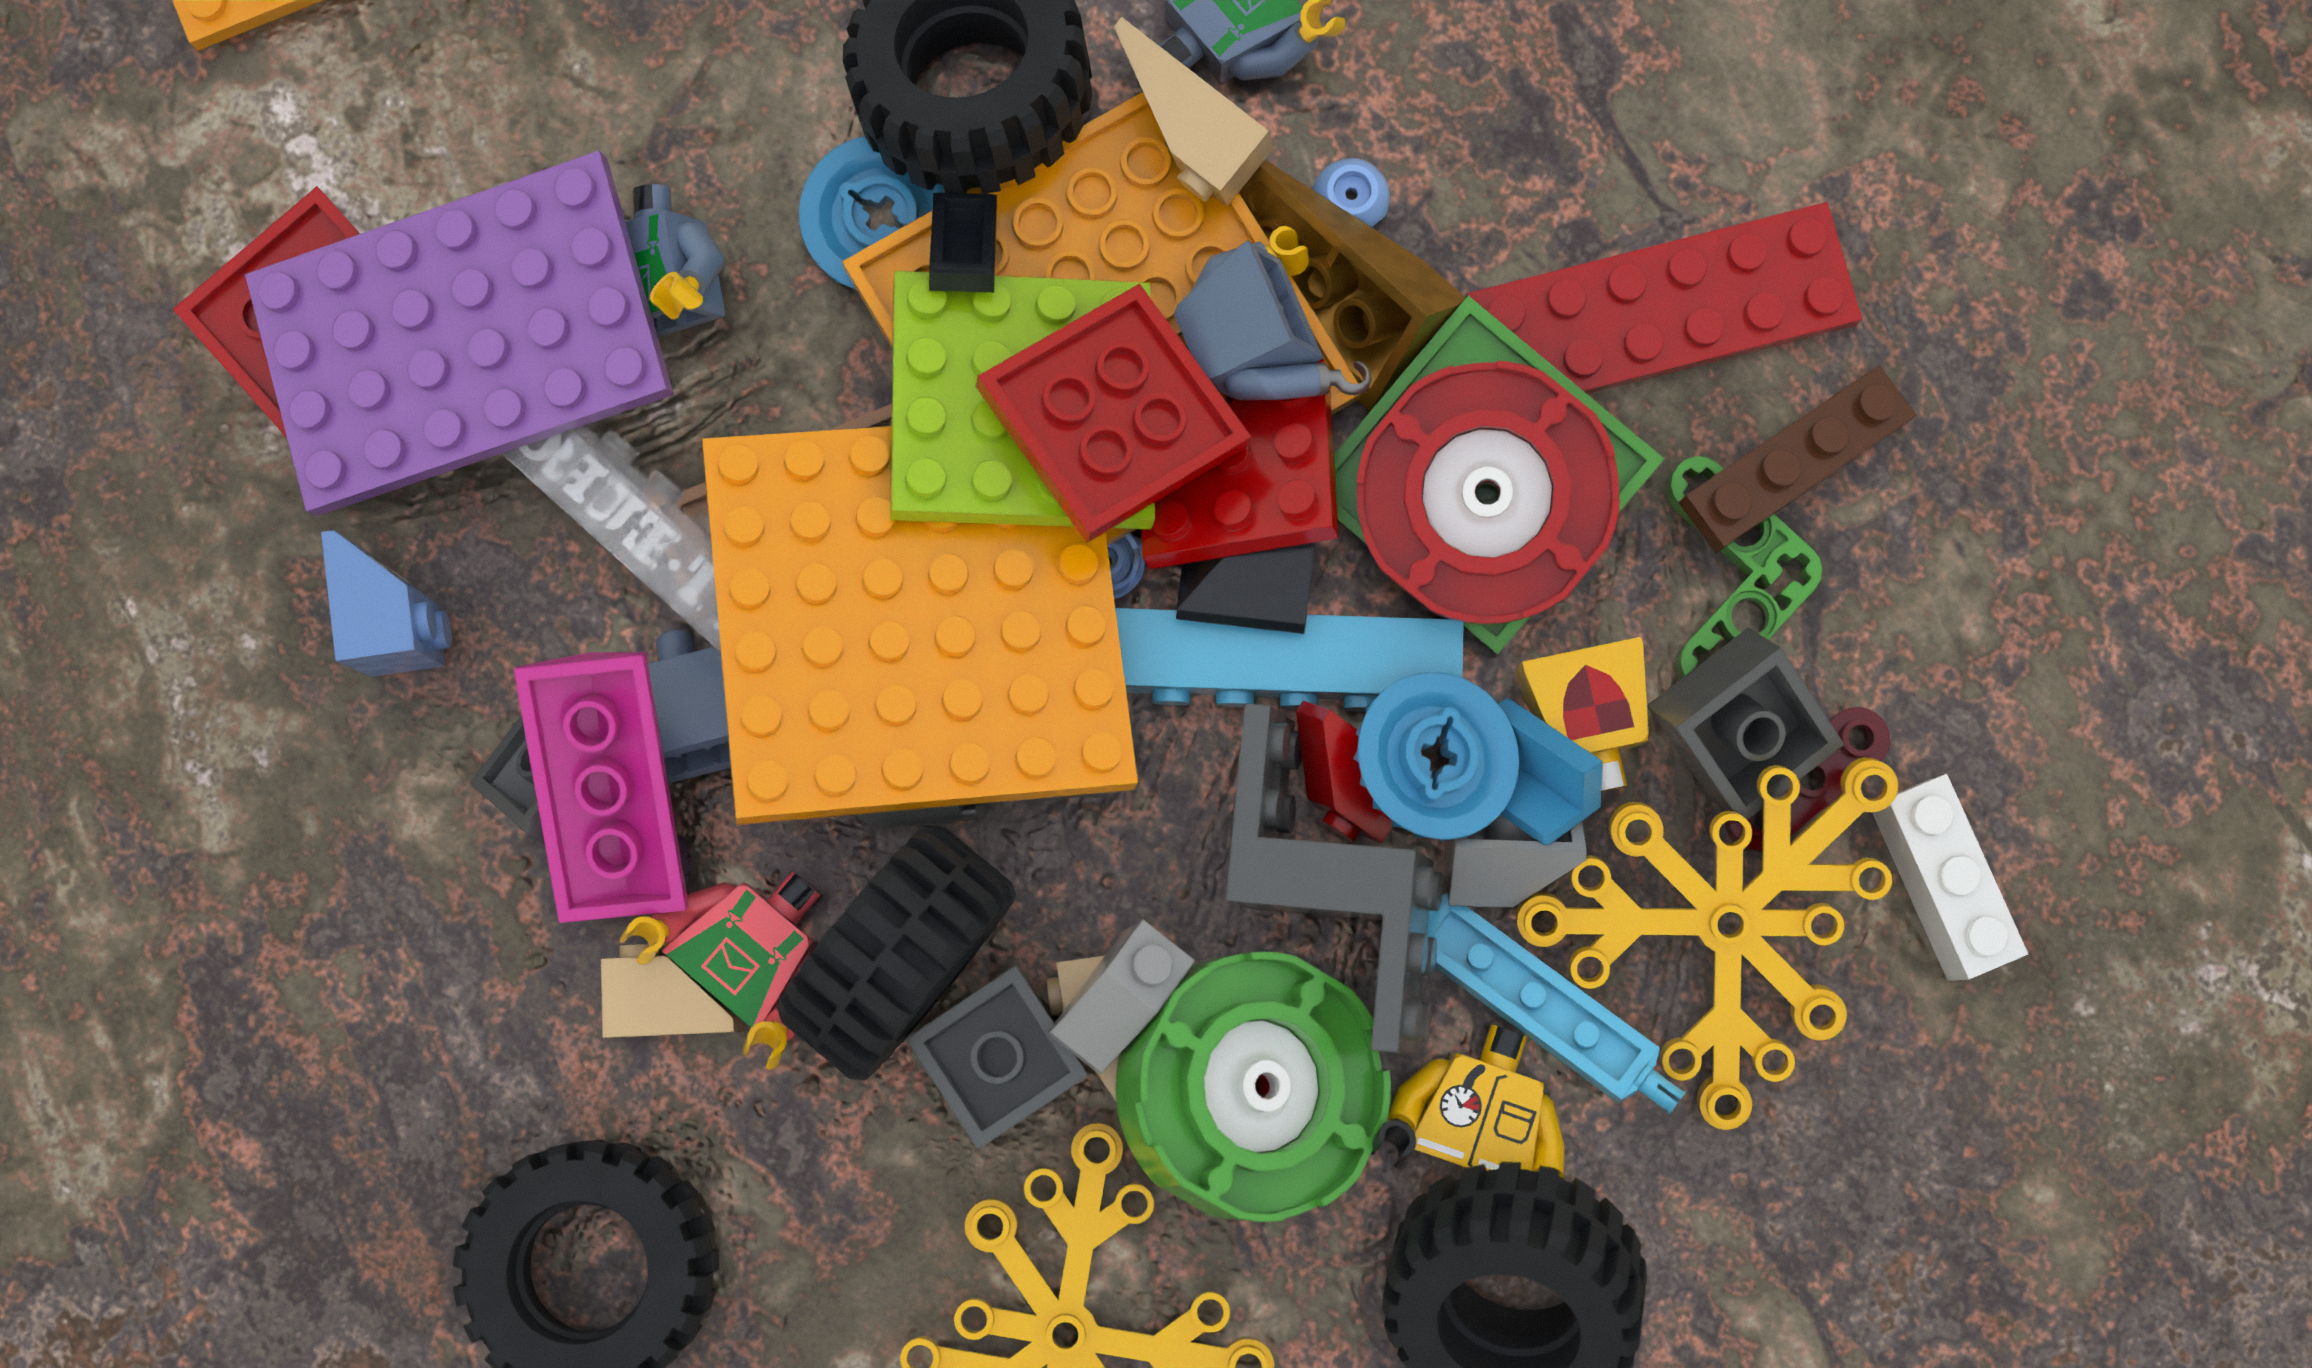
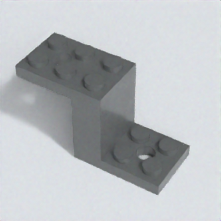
M1245 704L1226 901L1254 910L1383 921L1371 1050L1417 1055L1418 1042H1427L1430 1033L1431 1004L1421 1001L1424 976L1433 977L1436 966L1437 940L1436 937H1428L1427 933L1429 911H1439L1443 889L1442 872H1434V861L1417 850L1283 839L1284 833H1292L1295 824L1296 799L1294 795H1288L1290 769L1297 770L1301 761L1302 753L1299 731H1294V721L1271 705Z

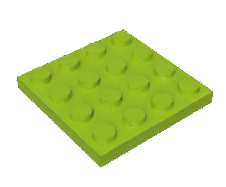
M894 271L890 520L1075 527L977 390V377L1139 283L1150 297V283L995 276L994 292L929 291V272ZM1155 503L1113 528L1152 529L1155 521Z

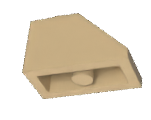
M649 944L619 946L620 958L601 959L603 1038L743 1032L742 1020L668 956H659L658 951L649 963L644 965L638 964L635 960L642 951L649 947Z

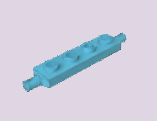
M1448 893L1442 895L1439 911H1429L1427 936L1436 937L1437 940L1435 966L1437 970L1616 1103L1620 1104L1638 1090L1667 1111L1669 1115L1686 1092L1653 1070L1660 1050L1657 1045L1469 907L1449 906Z

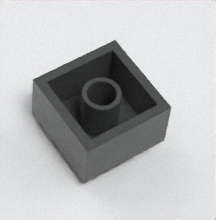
M1750 628L1745 629L1647 705V708L1711 801L1725 811L1738 812L1747 820L1763 808V799L1757 790V779L1764 769L1773 765L1784 766L1791 770L1800 780L1845 745L1781 647ZM1783 774L1771 777L1767 783L1768 794L1776 798L1787 790L1790 786L1788 777Z
M1016 965L906 1038L911 1049L977 1150L1090 1075L1078 1057L1047 1034L1055 1024V1021L1021 969Z

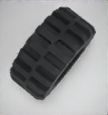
M862 0L865 10L857 8L852 13L847 26L849 38L843 44V64L847 74L845 79L865 138L872 150L881 154L883 163L896 175L904 176L908 172L910 181L914 185L927 190H933L936 183L941 184L944 187L945 193H967V188H981L982 194L1001 191L1000 184L1014 179L1017 185H1020L1036 177L1034 168L1041 163L1048 168L1064 155L1062 141L1064 140L1068 143L1075 141L1084 126L1082 115L1090 109L1092 98L1090 83L1092 73L1081 15L1075 0ZM978 42L993 43L1010 48L1023 56L1019 66L1005 81L993 89L977 95L944 97L929 93L915 85L922 71L932 60L945 51L960 45Z
M933 825L924 826L904 846H901L886 865L873 876L867 886L853 899L840 918L822 937L814 951L803 962L800 970L791 979L785 989L786 992L777 1003V1010L782 1024L849 1079L867 1080L893 1054L897 1047L903 1043L918 1023L933 1008L935 1003L956 980L961 971L972 960L983 943L995 930L998 923L1006 915L1009 907L1016 899L1012 882L947 828Z
M584 1140L548 1147L547 1150L529 1154L511 1164L512 1169L509 1172L495 1177L482 1191L485 1199L480 1206L470 1208L462 1224V1228L468 1231L465 1244L455 1246L452 1266L462 1268V1284L453 1287L456 1307L466 1304L472 1321L463 1325V1328L471 1343L482 1340L490 1351L484 1360L492 1368H665L678 1357L677 1355L694 1340L702 1328L700 1322L705 1311L712 1307L717 1290L712 1287L713 1273L719 1270V1250L712 1249L710 1233L715 1231L710 1213L703 1214L695 1198L700 1194L690 1181H681L672 1172L674 1166L659 1155L651 1157L640 1152L641 1147L624 1142L608 1143L604 1142V1140ZM580 1205L601 1206L620 1214L638 1234L647 1258L646 1288L637 1306L619 1323L594 1331L573 1329L553 1317L543 1306L536 1294L530 1270L532 1248L541 1228L561 1211Z
M1521 1162L1499 1163V1169L1486 1170L1485 1164L1461 1170L1460 1179L1458 1180L1451 1174L1445 1176L1429 1186L1428 1194L1424 1193L1415 1198L1407 1208L1405 1220L1399 1224L1382 1299V1310L1386 1315L1384 1327L1388 1339L1394 1348H1398L1397 1356L1406 1368H1632L1635 1353L1639 1350L1647 1282L1646 1260L1641 1256L1642 1245L1635 1230L1629 1224L1623 1225L1624 1215L1607 1198L1600 1202L1595 1199L1596 1190L1577 1178L1572 1183L1559 1178L1560 1172L1558 1170L1540 1165L1538 1172L1521 1169ZM1487 1275L1519 1276L1546 1286L1558 1294L1565 1302L1540 1310L1508 1308L1480 1296L1466 1284V1281Z

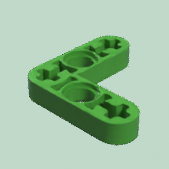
M1696 456L1687 458L1672 471L1667 479L1665 491L1668 502L1673 509L1700 533L1679 504V501L1685 496L1683 492L1688 486L1687 481L1682 476L1686 474L1689 478L1694 479L1701 473L1709 480L1724 470V468L1710 458ZM1775 514L1759 524L1760 536L1756 544L1746 547L1733 542L1720 551L1747 577L1681 647L1676 656L1675 663L1679 680L1690 673L1698 663L1696 657L1692 655L1694 649L1698 653L1704 654L1711 650L1723 637L1730 642L1741 633L1734 626L1731 617L1736 603L1745 600L1753 601L1761 607L1765 615V625L1758 634L1769 640L1819 584L1822 575V565L1819 556ZM1794 558L1799 560L1803 567L1798 575L1804 581L1803 585L1793 581L1785 586L1774 598L1764 591L1772 585L1783 571L1777 563L1778 559L1786 564ZM1757 579L1764 590L1754 586V582ZM1774 599L1783 602L1785 604V607L1782 610H1780L1777 602ZM1715 625H1717L1723 637L1711 631Z

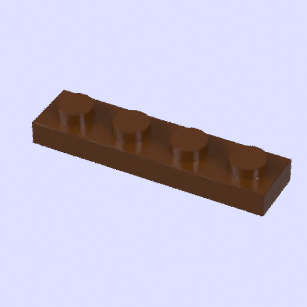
M1878 365L1685 495L1679 501V504L1717 554L1905 426L1917 414L1880 365Z

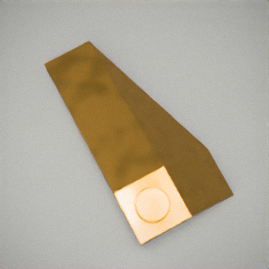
M1264 160L1239 191V194L1268 240L1275 229L1281 226H1288L1297 232L1298 246H1306L1308 248L1309 264L1306 270L1291 277L1358 383H1362L1363 378L1354 368L1353 364L1356 361H1361L1369 368L1371 383L1358 401L1371 411L1466 297L1424 260Z

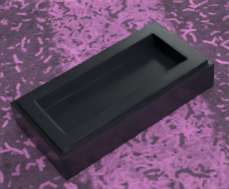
M933 193L929 291L994 292L997 195Z

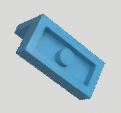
M1507 697L1498 705L1510 721L1516 737L1519 751V774L1513 795L1500 815L1541 844L1549 845L1601 807L1602 760Z

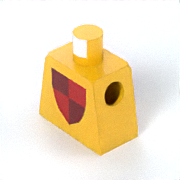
M1642 637L1521 662L1514 669L1530 713L1602 760L1601 792L1626 787L1627 781L1619 750L1640 746L1648 741L1649 735Z

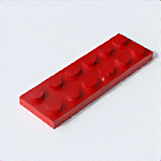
M1828 202L1473 291L1465 296H1470L1586 394L1856 326L1862 321Z

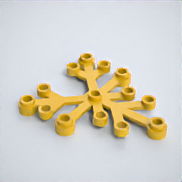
M1864 757L1851 762L1845 768L1841 777L1842 794L1791 843V803L1795 801L1799 794V780L1791 770L1784 766L1773 765L1764 769L1757 779V790L1763 799L1762 871L1744 888L1743 849L1751 841L1752 828L1747 819L1738 812H1721L1713 818L1710 824V837L1716 844L1714 890L1663 838V823L1659 815L1650 806L1642 802H1628L1619 806L1611 815L1608 826L1609 835L1613 843L1621 852L1635 857L1644 856L1695 908H1640L1611 878L1610 870L1605 862L1592 855H1587L1583 863L1570 870V880L1579 894L1585 897H1593L1602 907H1565L1564 903L1557 896L1542 891L1536 892L1518 905L1516 911L1518 929L1522 937L1532 945L1539 947L1552 946L1561 941L1566 934H1602L1590 946L1577 949L1569 960V971L1572 978L1579 986L1587 989L1603 985L1609 977L1610 965L1641 935H1699L1705 946L1714 951L1713 1007L1681 1038H1673L1663 1045L1660 1051V1062L1665 1072L1671 1078L1680 1081L1689 1080L1699 1072L1702 1064L1701 1056L1713 1046L1712 1076L1705 1079L1700 1085L1697 1092V1105L1704 1119L1715 1128L1722 1130L1737 1128L1748 1119L1752 1110L1751 1095L1744 1083L1739 1079L1740 1045L1752 1056L1753 1065L1758 1073L1768 1081L1778 1082L1786 1079L1791 1075L1795 1066V1058L1789 1047L1781 1040L1770 1038L1741 1009V954L1791 1003L1790 1014L1792 1021L1806 1037L1813 1040L1831 1039L1843 1029L1846 1023V1007L1836 992L1824 985H1809L1761 937L1807 936L1816 944L1830 945L1835 943L1843 934L1844 920L1841 914L1834 907L1826 903H1815L1807 909L1763 908L1782 890L1855 891L1861 897L1869 900L1879 899L1889 892L1892 886L1891 872L1886 865L1875 858H1862L1854 864H1810L1864 811H1881L1895 800L1898 792L1897 776L1887 764L1878 759ZM1778 774L1786 775L1790 783L1787 793L1781 797H1771L1767 792L1769 779ZM1870 775H1879L1883 781L1881 793L1874 798L1864 797L1861 792L1863 780ZM1634 820H1644L1649 825V834L1641 842H1632L1626 838V827ZM1729 820L1738 821L1742 826L1740 838L1733 843H1725L1719 837L1720 827ZM1588 865H1595L1602 870V879L1594 887H1584L1578 880L1580 871ZM1870 867L1878 868L1881 872L1879 885L1870 890L1862 889L1859 884L1861 873ZM1545 910L1553 913L1556 917V922L1550 931L1538 932L1532 928L1531 921L1537 912ZM1728 912L1739 914L1741 923L1737 931L1731 934H1724L1718 930V920L1723 914ZM1821 913L1831 914L1834 920L1832 929L1824 935L1814 934L1811 929L1814 917ZM1595 957L1601 961V970L1595 977L1584 978L1578 974L1577 967L1583 958ZM1818 1005H1828L1832 1009L1831 1019L1821 1026L1811 1024L1810 1013L1812 1009ZM1677 1049H1687L1692 1052V1061L1684 1069H1675L1669 1065L1670 1055ZM1770 1050H1780L1785 1055L1783 1065L1776 1070H1767L1762 1066V1059ZM1723 1095H1733L1738 1100L1737 1108L1728 1115H1722L1715 1111V1103Z
M1091 1123L1082 1127L1072 1141V1158L1080 1169L1074 1206L1063 1192L1064 1185L1061 1176L1053 1169L1038 1168L1027 1177L1024 1184V1193L1027 1200L1033 1206L1044 1210L1068 1245L1059 1299L1016 1239L1018 1220L1015 1211L1008 1203L997 1198L981 1200L970 1209L965 1219V1233L969 1242L981 1251L994 1253L1035 1314L994 1308L984 1299L970 1298L961 1303L956 1310L954 1324L960 1335L970 1340L981 1339L990 1334L1030 1341L1031 1343L1008 1358L938 1346L933 1339L926 1336H918L907 1342L900 1355L902 1368H915L909 1361V1351L917 1345L926 1346L932 1352L933 1362L928 1368H1042L1046 1364L1047 1368H1106L1096 1353L1150 1362L1153 1368H1235L1239 1357L1244 1354H1253L1259 1358L1261 1362L1260 1368H1274V1359L1270 1349L1263 1341L1255 1337H1239L1229 1343L1227 1347L1192 1342L1203 1332L1212 1333L1221 1330L1229 1320V1304L1225 1297L1216 1291H1204L1198 1294L1192 1301L1189 1310L1154 1335L1097 1325L1093 1314L1084 1306L1093 1249L1129 1223L1139 1224L1150 1217L1154 1209V1198L1151 1191L1142 1184L1130 1183L1119 1190L1113 1203L1100 1211L1106 1174L1118 1166L1123 1155V1143L1120 1135L1114 1128L1104 1123ZM1093 1137L1103 1138L1109 1144V1156L1102 1162H1093L1085 1155V1144ZM1046 1175L1055 1181L1057 1189L1051 1199L1040 1200L1033 1195L1031 1185L1036 1177ZM1130 1191H1139L1147 1199L1146 1210L1138 1216L1127 1214L1122 1207V1199ZM995 1214L1001 1219L1003 1230L998 1237L986 1238L980 1233L978 1223L983 1215ZM1208 1299L1218 1301L1223 1307L1221 1318L1212 1324L1203 1322L1197 1314L1199 1305ZM972 1306L981 1308L987 1316L985 1327L978 1331L969 1330L962 1321L964 1310ZM1062 1322L1073 1324L1078 1331V1339L1071 1346H1061L1054 1340L1053 1330Z

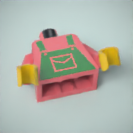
M791 871L768 899L752 885L745 882L738 887L734 884L723 882L688 893L689 907L685 911L655 913L651 917L645 916L633 919L621 935L620 943H624L629 937L636 935L645 938L649 943V947L642 951L635 961L641 965L649 963L663 946V943H669L662 952L751 1027L743 1048V1054L747 1056L753 1045L765 1043L773 1049L765 1068L775 1069L780 1063L787 1041L795 1034L782 1024L777 1010V1003L786 992L785 989L791 979L800 970L803 962L818 945V942L801 928L798 922L821 897V894L798 874Z

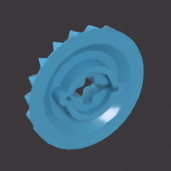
M865 136L847 141L834 148L818 162L804 185L800 198L799 224L806 248L817 266L825 271L836 283H841L857 291L843 269L842 261L899 230V228L895 226L891 228L886 224H882L876 231L870 229V215L865 211L864 206L856 202L855 199L868 207L872 205L879 209L886 202L893 204L892 216L898 222L899 227L902 228L932 211L933 193H945L944 187L936 183L933 190H927L912 184L908 172L904 176L896 175L883 163L881 154L872 150Z
M1442 672L1417 673L1389 685L1365 709V717L1356 731V734L1359 736L1358 749L1353 759L1359 762L1361 771L1359 785L1367 788L1373 799V808L1385 813L1391 819L1392 827L1404 828L1414 833L1415 838L1427 837L1439 839L1442 842L1467 837L1480 831L1492 823L1506 808L1515 790L1519 774L1518 745L1511 723L1504 711L1479 686L1453 674ZM1440 737V753L1445 758L1450 759L1449 765H1444L1437 769L1431 778L1432 771L1429 770L1430 760L1421 756V750H1426L1433 746L1436 739Z

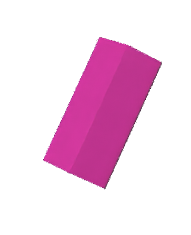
M589 652L517 666L514 669L559 923L687 910L689 903L646 652Z

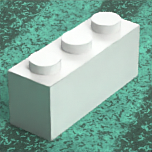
M1947 774L1923 781L1897 792L1896 798L1891 805L1881 811L1872 812L1947 981L1969 980L2028 955Z

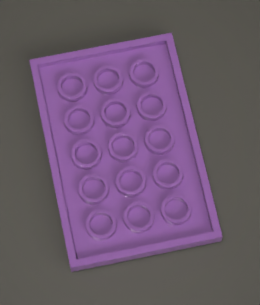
M600 151L245 274L305 510L315 516L674 395L607 157Z

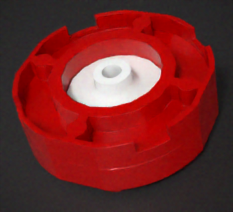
M1497 360L1496 362L1471 363L1455 367L1452 365L1440 369L1409 386L1366 441L1357 473V509L1364 539L1382 573L1433 614L1464 623L1481 625L1502 624L1531 617L1565 599L1610 544L1620 507L1619 477L1613 445L1597 415L1541 370L1523 364ZM1490 484L1496 488L1498 500L1490 505L1483 504L1475 496L1476 489L1480 485Z

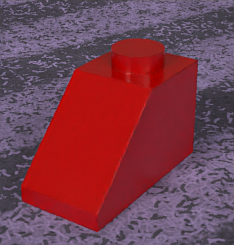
M1302 701L1296 710L1307 798L1327 812L1321 822L1341 837L1354 843L1358 835H1362L1382 844L1393 827L1391 819L1385 813L1373 808V799L1367 788L1359 785L1361 780L1359 762L1353 759L1358 749L1359 736L1356 734L1357 729L1332 710Z

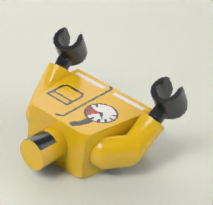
M1491 1024L1479 1060L1451 1052L1447 1059L1440 1058L1429 1061L1398 1087L1389 1108L1388 1119L1374 1136L1371 1154L1374 1155L1382 1142L1387 1141L1392 1143L1398 1150L1399 1156L1394 1163L1396 1168L1401 1167L1413 1150H1417L1466 1168L1485 1164L1486 1170L1499 1169V1163L1521 1162V1169L1539 1172V1167L1542 1165L1558 1170L1560 1172L1559 1178L1564 1180L1565 1145L1554 1101L1543 1093V1082L1516 1073L1527 1036Z

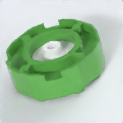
M1251 952L1219 957L1192 965L1158 1013L1119 1054L1115 1089L1117 1110L1126 1142L1133 1156L1155 1185L1213 1217L1274 1222L1283 1221L1285 1218L1299 1215L1315 1207L1328 1205L1346 1192L1359 1179L1372 1152L1374 1136L1388 1119L1391 1100L1390 1070H1382L1379 1051L1371 1050V1029H1373L1374 1021L1371 1014L1351 988L1294 955L1279 952Z

